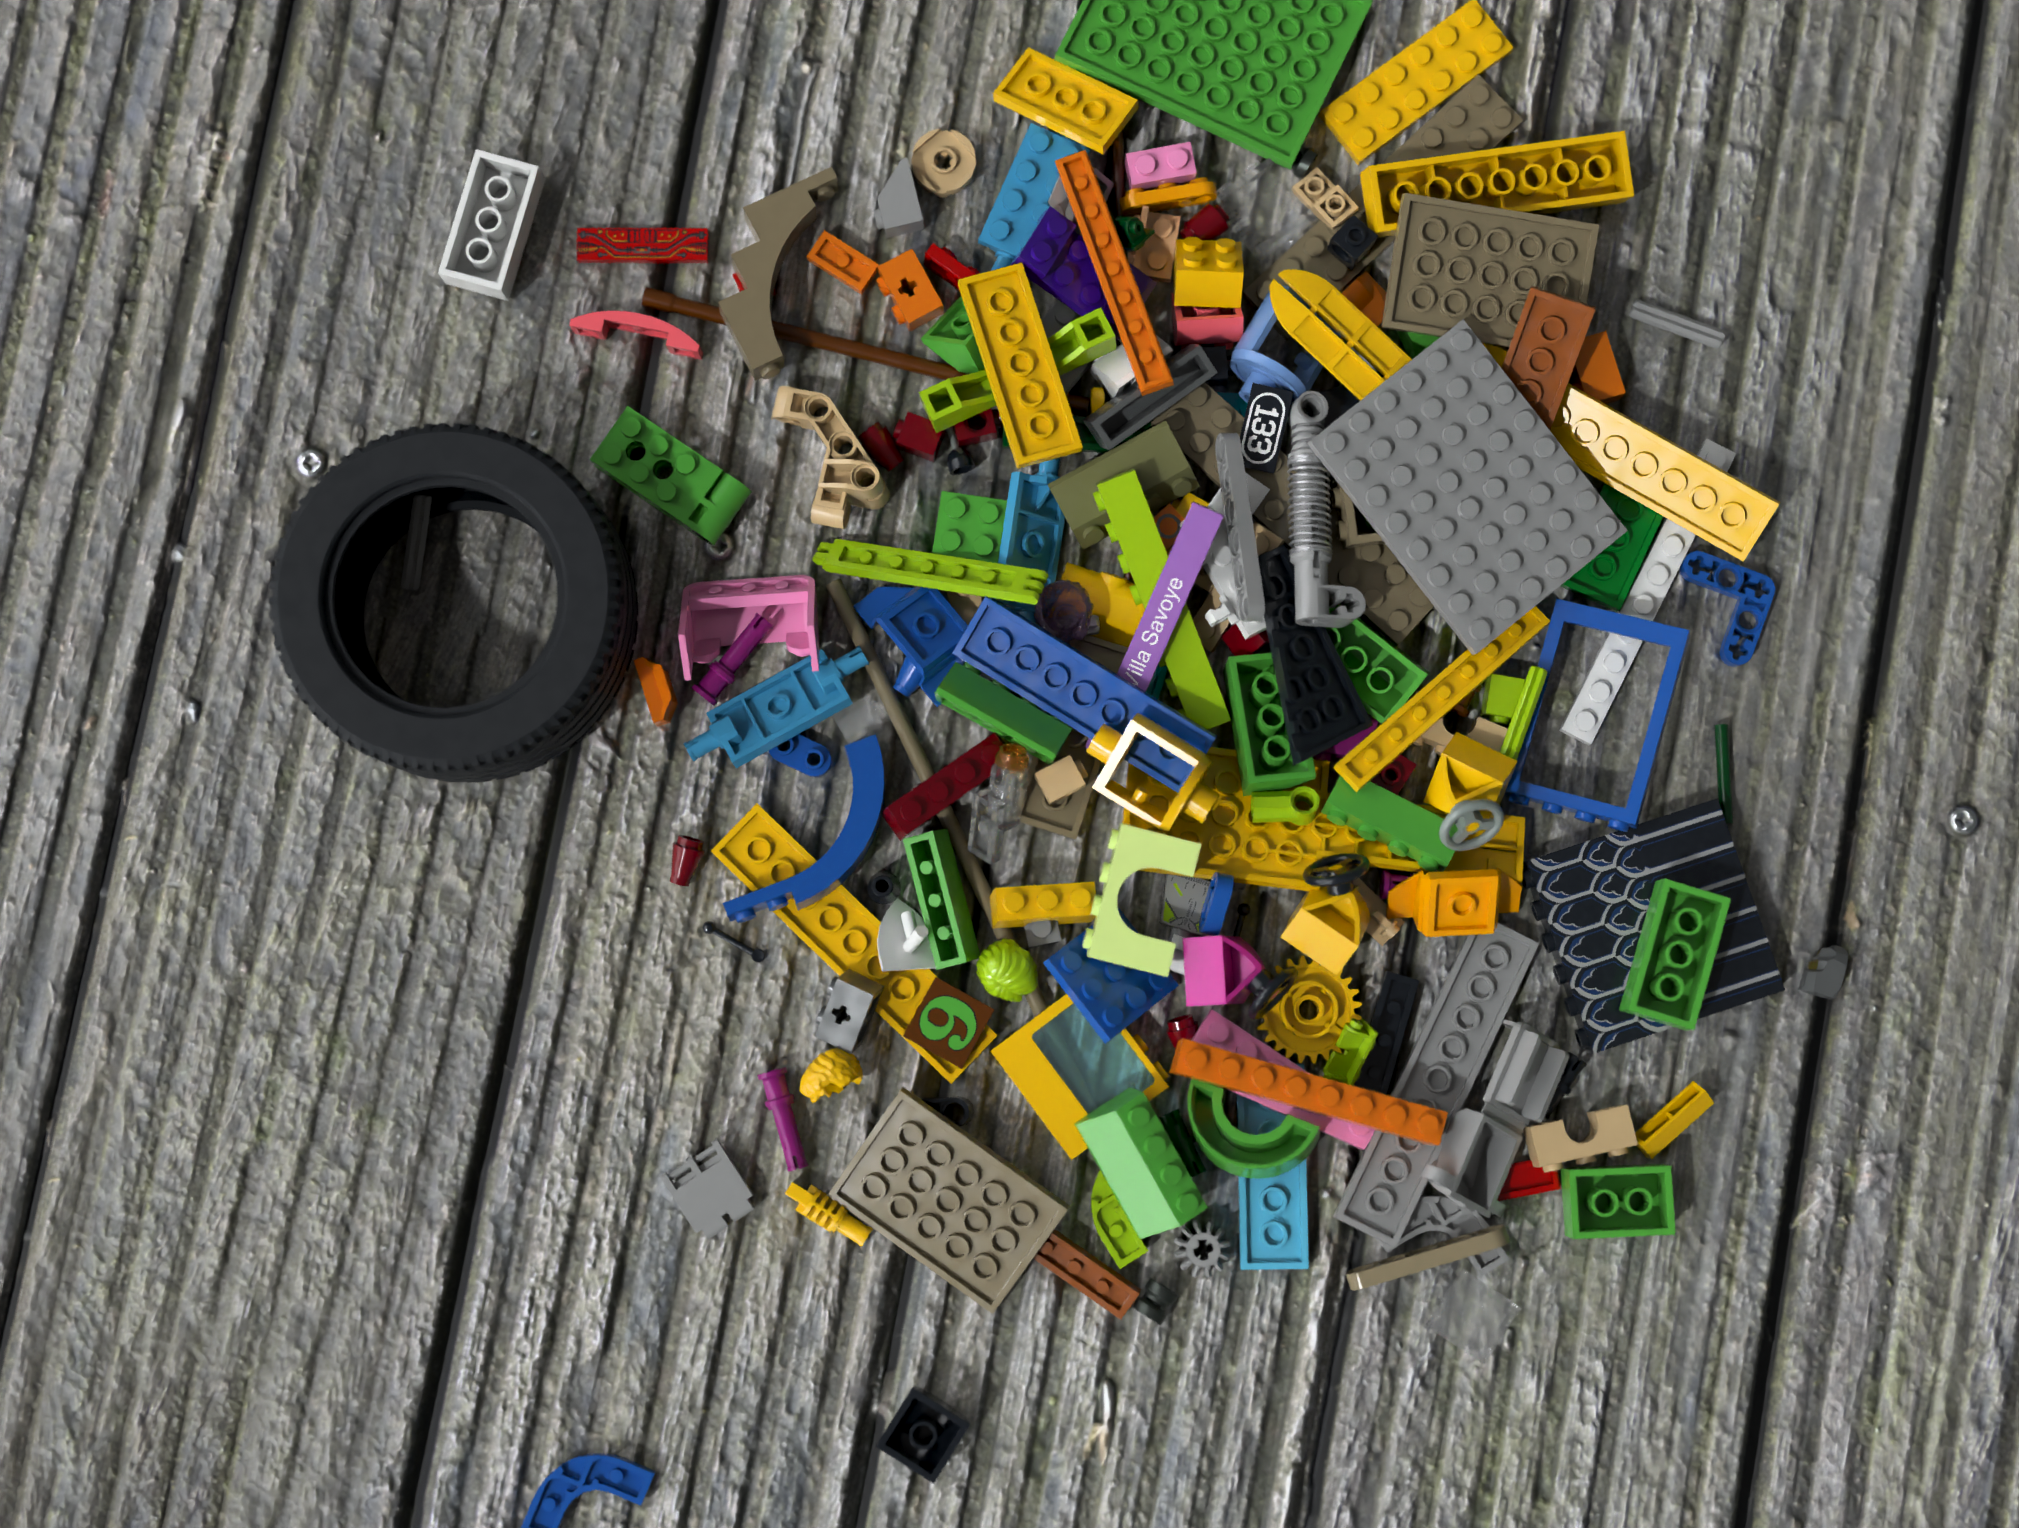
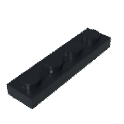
M1385 971L1370 1025L1378 1032L1374 1048L1368 1053L1361 1068V1074L1353 1086L1387 1095L1419 980Z

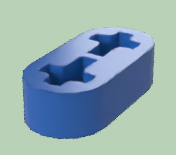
M1219 872L1213 874L1200 916V933L1212 936L1219 935L1233 890L1234 878L1232 875Z

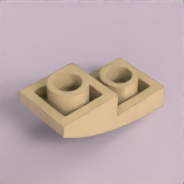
M1318 167L1292 187V192L1332 230H1335L1359 210V207L1338 184L1334 186Z

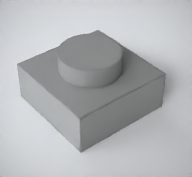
M1056 920L1032 922L1024 927L1029 948L1061 941Z

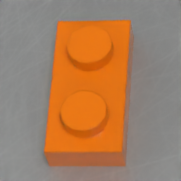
M825 230L806 256L807 261L861 295L877 273L879 266L878 263Z

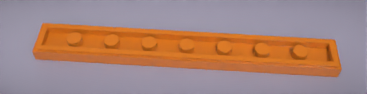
M1086 149L1055 160L1057 171L1141 395L1144 396L1174 385Z

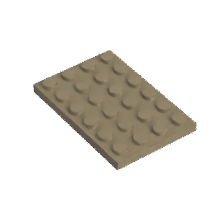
M1403 193L1381 328L1441 337L1464 319L1482 344L1509 348L1531 285L1587 304L1599 224Z
M904 1087L898 1092L827 1195L992 1314L1070 1207L1066 1202Z

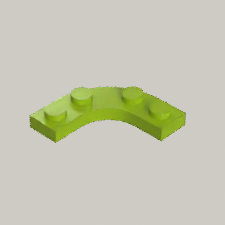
M1099 1170L1091 1194L1092 1217L1101 1240L1119 1269L1148 1252L1142 1240L1138 1238L1101 1170Z

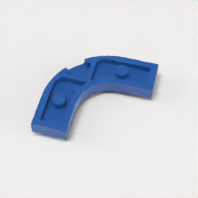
M590 1453L572 1458L557 1467L542 1482L531 1502L521 1528H559L565 1512L573 1499L584 1492L593 1490L609 1492L641 1506L656 1471L626 1458L608 1453Z

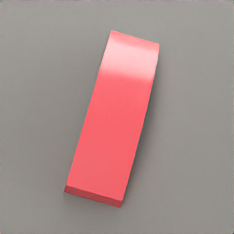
M600 311L580 315L570 320L569 326L574 334L606 340L609 328L667 339L666 347L671 354L700 360L703 357L699 344L677 327L652 316L628 311Z

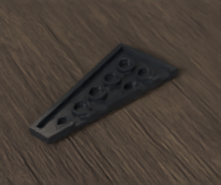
M1284 544L1258 556L1265 600L1264 619L1293 766L1370 728L1373 726V723L1326 628L1303 626L1295 623L1294 565L1290 562L1289 553Z

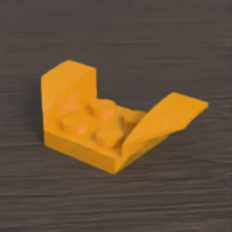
M1498 867L1485 870L1428 872L1425 875L1422 870L1388 891L1386 919L1413 917L1417 930L1426 937L1494 934L1498 926L1499 913L1519 912L1522 885Z

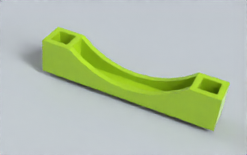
M1098 308L1069 322L1047 339L1059 376L1116 350V336L1102 308ZM985 369L963 376L948 378L919 392L922 405L936 433L996 406Z

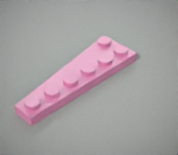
M1213 1009L1209 1011L1191 1040L1309 1073ZM1230 1090L1286 1116L1291 1115L1319 1126L1321 1132L1361 1150L1366 1148L1375 1131Z

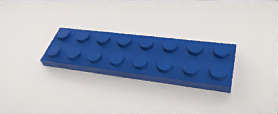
M985 596L952 653L1092 740L1104 723L1123 735L1137 713L1144 715L1207 754L1217 738V735L994 598ZM1141 733L1138 734L1124 758L1130 764L1177 793L1195 768Z

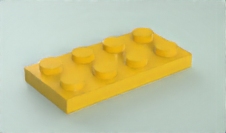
M1029 47L993 92L994 102L1102 155L1105 154L1139 108L1137 99Z

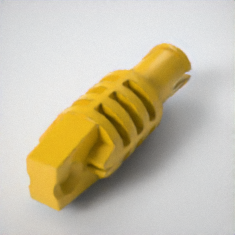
M791 1182L785 1192L787 1196L799 1203L795 1209L797 1212L830 1233L831 1231L833 1233L835 1231L840 1232L861 1247L873 1230V1228L866 1226L848 1214L846 1207L838 1204L837 1201L827 1196L828 1194L812 1184L806 1191L794 1182Z

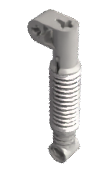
M1312 390L1302 393L1290 405L1287 423L1292 429V448L1287 456V467L1289 468L1287 473L1290 475L1287 479L1290 482L1287 487L1290 489L1288 492L1290 496L1288 502L1291 504L1288 507L1291 511L1288 514L1291 518L1288 522L1291 525L1288 531L1292 534L1288 538L1292 540L1289 543V546L1292 547L1289 550L1290 562L1294 565L1295 623L1303 626L1342 628L1363 614L1366 602L1363 594L1356 588L1328 585V564L1332 561L1333 546L1330 544L1332 541L1330 536L1332 533L1330 529L1332 517L1330 515L1331 508L1329 507L1331 505L1329 500L1331 497L1329 493L1331 490L1329 486L1331 473L1307 442L1324 429V418L1328 414L1329 407L1325 397L1319 392ZM1302 407L1310 410L1312 417L1306 415ZM1341 603V606L1329 614V608H1334Z

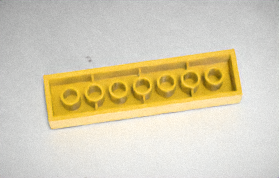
M1625 131L1371 165L1360 173L1367 226L1378 237L1396 235L1403 193L1538 215L1621 204L1634 197Z

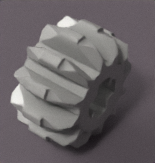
M1193 1220L1195 1232L1191 1233L1186 1226H1183L1181 1230L1187 1236V1239L1175 1237V1244L1184 1246V1249L1176 1250L1174 1257L1182 1258L1187 1256L1181 1262L1180 1268L1185 1270L1193 1263L1191 1270L1193 1277H1197L1200 1267H1203L1205 1276L1209 1278L1212 1276L1211 1265H1214L1219 1272L1224 1269L1217 1261L1218 1258L1229 1260L1231 1256L1227 1252L1220 1251V1248L1229 1247L1231 1242L1229 1239L1218 1241L1225 1232L1222 1227L1216 1229L1211 1234L1213 1228L1212 1221L1207 1220L1204 1230H1201L1200 1222ZM1204 1240L1206 1245L1211 1244V1249L1206 1250L1205 1257H1200L1198 1252L1194 1255L1193 1249L1198 1247V1241Z

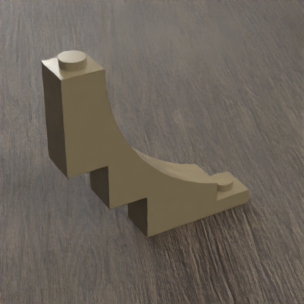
M832 167L743 207L745 221L756 243L731 254L733 269L744 290L719 301L718 304L720 314L755 381L762 377L763 379L772 378L785 367L783 354L777 343L772 326L774 287L778 273L790 249L802 233L817 220L814 202L827 201L834 196L835 192H838V178Z

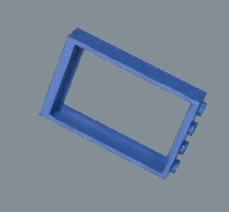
M1556 599L1538 667L1545 669L1548 674L1516 760L1518 762L1505 791V795L1510 796L1509 801L1528 806L1530 801L1543 804L1542 810L1561 815L1562 810L1576 813L1574 818L1589 823H1594L1596 818L1609 822L1608 827L1619 831L1628 832L1629 827L1637 829L1689 643L1690 630ZM1565 622L1670 647L1626 808L1520 781Z

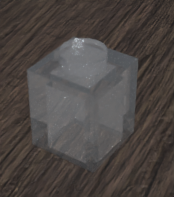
M868 696L832 715L848 744L872 736L885 729L881 720L887 718L879 702L876 700L871 703Z

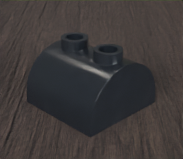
M913 1386L875 1447L934 1484L971 1423L959 1411L937 1396L920 1387Z

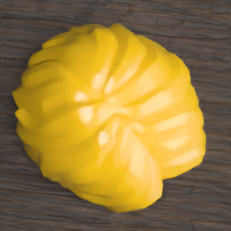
M839 1048L828 1049L820 1053L802 1075L800 1092L809 1097L812 1103H815L824 1094L827 1097H831L832 1092L839 1094L843 1087L851 1082L859 1085L863 1077L859 1060L852 1053L849 1054Z

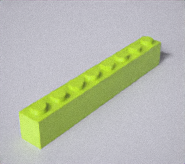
M1134 469L1096 483L1098 491L1092 494L1099 511H1107L1110 522L1105 524L1111 542L1118 541L1121 547L1122 554L1117 555L1123 573L1130 572L1135 585L1129 587L1136 605L1142 603L1144 609H1146L1168 559V555ZM1185 603L1161 657L1159 666H1167L1171 678L1165 680L1172 698L1179 696L1183 707L1177 711L1208 730L1231 721V718Z

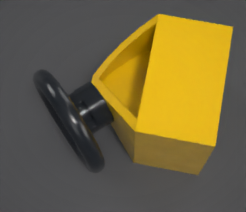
M1343 853L1328 856L1310 864L1303 872V879L1309 885L1320 887V890L1307 891L1294 909L1280 938L1335 975H1338L1358 948L1371 920L1367 904L1358 890L1354 888L1353 880L1363 876L1369 870V859L1361 854ZM1359 864L1358 867L1354 868L1353 870H1349V867H1351L1352 865Z

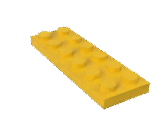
M1470 0L1322 109L1319 116L1356 164L1360 165L1463 89L1478 74L1482 75L1512 53L1514 47L1477 0Z
M1023 263L958 279L962 300L1017 469L1081 452L1083 446Z

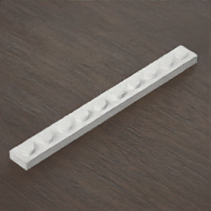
M1709 439L1703 442L1697 456L1728 472L1736 455L1735 452ZM1665 518L1618 613L1649 621L1654 620L1696 536L1694 533ZM1607 633L1559 731L1588 746L1592 744L1643 642L1642 640Z

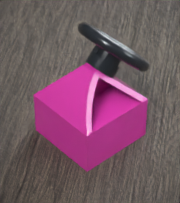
M1240 936L1182 938L1186 1006L1244 1004L1252 992L1256 998L1248 1010V1016L1252 1020H1257L1267 1014L1283 998L1297 979L1298 970L1292 966L1284 969L1274 977L1265 968L1256 951Z

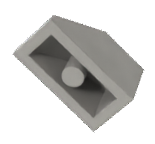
M908 158L901 159L877 198L879 209L873 210L877 229L884 228L886 239L924 230L923 217Z

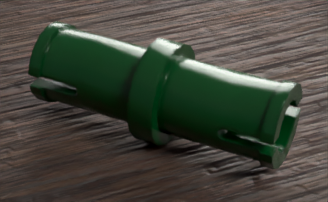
M1178 1108L1159 1117V1119L1162 1121L1173 1146L1192 1178L1207 1170L1195 1148L1194 1142L1196 1141L1194 1136L1190 1137Z

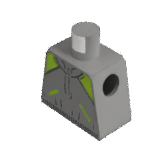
M1166 874L1159 923L1172 927L1168 941L1176 943L1175 949L1183 951L1182 938H1190L1191 934L1199 937H1206L1207 935L1199 932V921L1210 881L1201 878Z

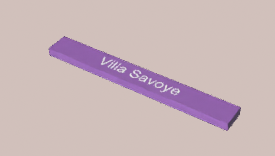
M1194 501L1191 504L1117 672V675L1145 692L1149 687L1224 518L1223 514ZM1088 738L1084 748L1088 749L1092 739Z

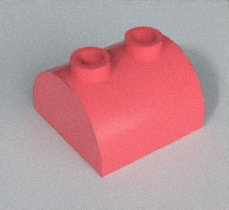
M1171 293L1175 346H1181V349L1189 344L1200 346L1201 344H1214V347L1226 346V350L1233 348V342H1239L1243 335L1244 325L1241 308L1174 306V293Z

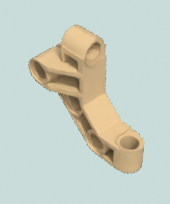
M791 386L778 387L771 420L774 418L784 423L801 426V428L815 430L827 448L816 496L812 504L811 523L845 529L849 522L851 505L867 509H880L884 507L890 496L888 487L878 468L874 465L831 399L819 392L801 390ZM818 408H828L824 416L814 417V412ZM842 445H853L849 453H838V450Z

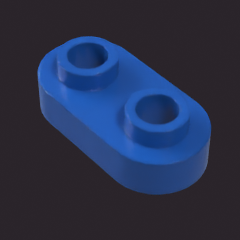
M800 734L788 740L790 741V748L787 751H780L778 746L769 750L770 755L776 761L810 777L825 775L832 764L831 755L826 747ZM818 754L820 756L818 765L812 766L809 764L808 758L810 755Z

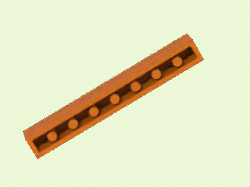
M1184 1038L1179 1039L1170 1069L1172 1074L1430 1146H1440L1448 1114L1445 1111Z

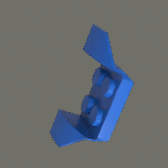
M919 586L877 587L855 604L853 608L871 629L877 625L884 629L921 673L922 678L918 685L936 707H939L941 703L936 701L935 691L955 662L963 665L965 662L952 653L968 625L938 589Z

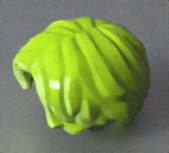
M1002 938L990 944L980 954L979 960L976 963V974L984 989L990 995L1005 1001L1020 1002L1022 995H1028L1036 990L1038 986L1037 964L1033 961L1029 951L1019 947L1014 940Z

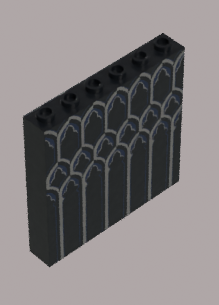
M1718 798L1638 824L1637 829L1629 827L1628 832L1616 831L1523 862L1522 883L1525 889L1530 888L1534 899L1530 903L1532 913L1536 921L1541 920L1545 931L1541 935L1544 947L1548 953L1552 952L1556 963L1552 967L1555 979L1559 985L1563 984L1567 994V997L1563 999L1566 1011L1570 1017L1574 1016L1578 1029L1575 1030L1576 1040L1581 1049L1585 1048L1587 1053L1595 1054L1673 1028L1672 1026L1619 1011L1655 881L1668 879L1731 898L1698 1019L1785 991Z

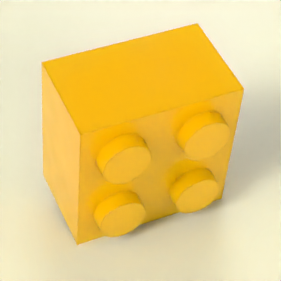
M1197 237L1176 239L1173 268L1174 306L1241 308L1244 276L1241 242H1236L1229 238H1221L1217 241L1201 240Z

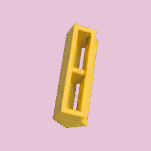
M1692 1081L1635 1132L1638 1143L1636 1146L1646 1158L1653 1159L1714 1104L1707 1091Z

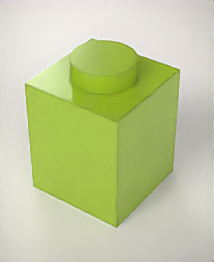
M1497 674L1490 675L1485 682L1480 717L1489 718V721L1500 726H1508L1525 679Z

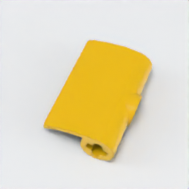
M1067 562L1049 618L1097 615L1100 619V632L1097 635L1090 636L1129 647L1145 609L1142 603L1139 605L1135 604L1129 589L1130 586L1135 584L1129 582L1128 579L1104 571L1099 573Z

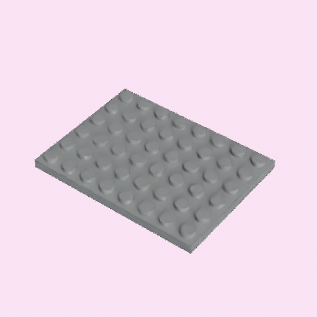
M1464 319L1307 442L1472 655L1480 652L1627 532L1624 525Z

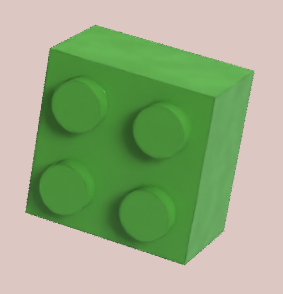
M942 491L932 553L998 563L1007 500Z

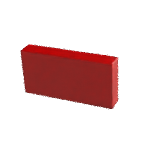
M1530 1159L1513 1162L1497 1200L1503 1201L1561 1189L1558 1171L1544 1172L1543 1167H1533Z

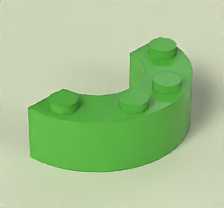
M1194 1079L1190 1082L1187 1105L1194 1139L1205 1156L1226 1172L1253 1179L1270 1178L1284 1174L1303 1162L1312 1152L1320 1138L1319 1126L1291 1115H1287L1282 1124L1269 1133L1259 1135L1243 1133L1233 1127L1224 1115V1089Z

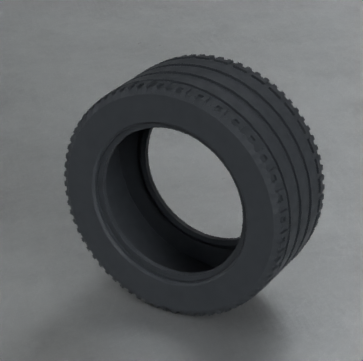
M447 423L424 424V428L412 426L409 429L396 430L394 435L384 434L374 441L366 442V447L362 449L360 447L355 448L351 454L340 458L342 462L337 466L334 464L328 468L329 471L317 479L320 482L315 487L311 485L307 490L306 496L299 501L301 506L297 512L293 510L291 520L285 525L284 531H286L284 538L280 537L278 542L279 548L274 556L276 566L271 569L272 579L269 583V589L272 591V596L269 597V616L274 622V626L271 627L275 640L274 644L276 649L281 652V655L278 657L283 665L286 676L293 681L291 683L292 687L303 703L309 706L308 709L339 739L369 757L420 777L445 782L491 781V779L500 780L520 775V772H529L547 764L546 761L551 758L556 759L565 751L567 752L571 749L572 743L581 741L593 729L592 725L596 720L599 722L603 718V715L611 707L610 701L613 697H617L625 681L623 676L625 671H629L634 655L632 648L637 640L638 596L635 590L636 583L632 566L629 563L625 546L615 527L589 492L569 470L544 451L537 449V447L520 438L510 437L505 432L487 427L480 429L477 425H463L461 423H454V426H449ZM415 493L431 495L432 502L429 519L450 512L482 510L504 514L529 525L543 539L555 569L557 581L556 614L552 630L542 652L523 676L511 686L488 699L470 705L437 708L404 701L384 681L371 658L364 630V607L368 587L384 555L399 538L408 532L412 501Z

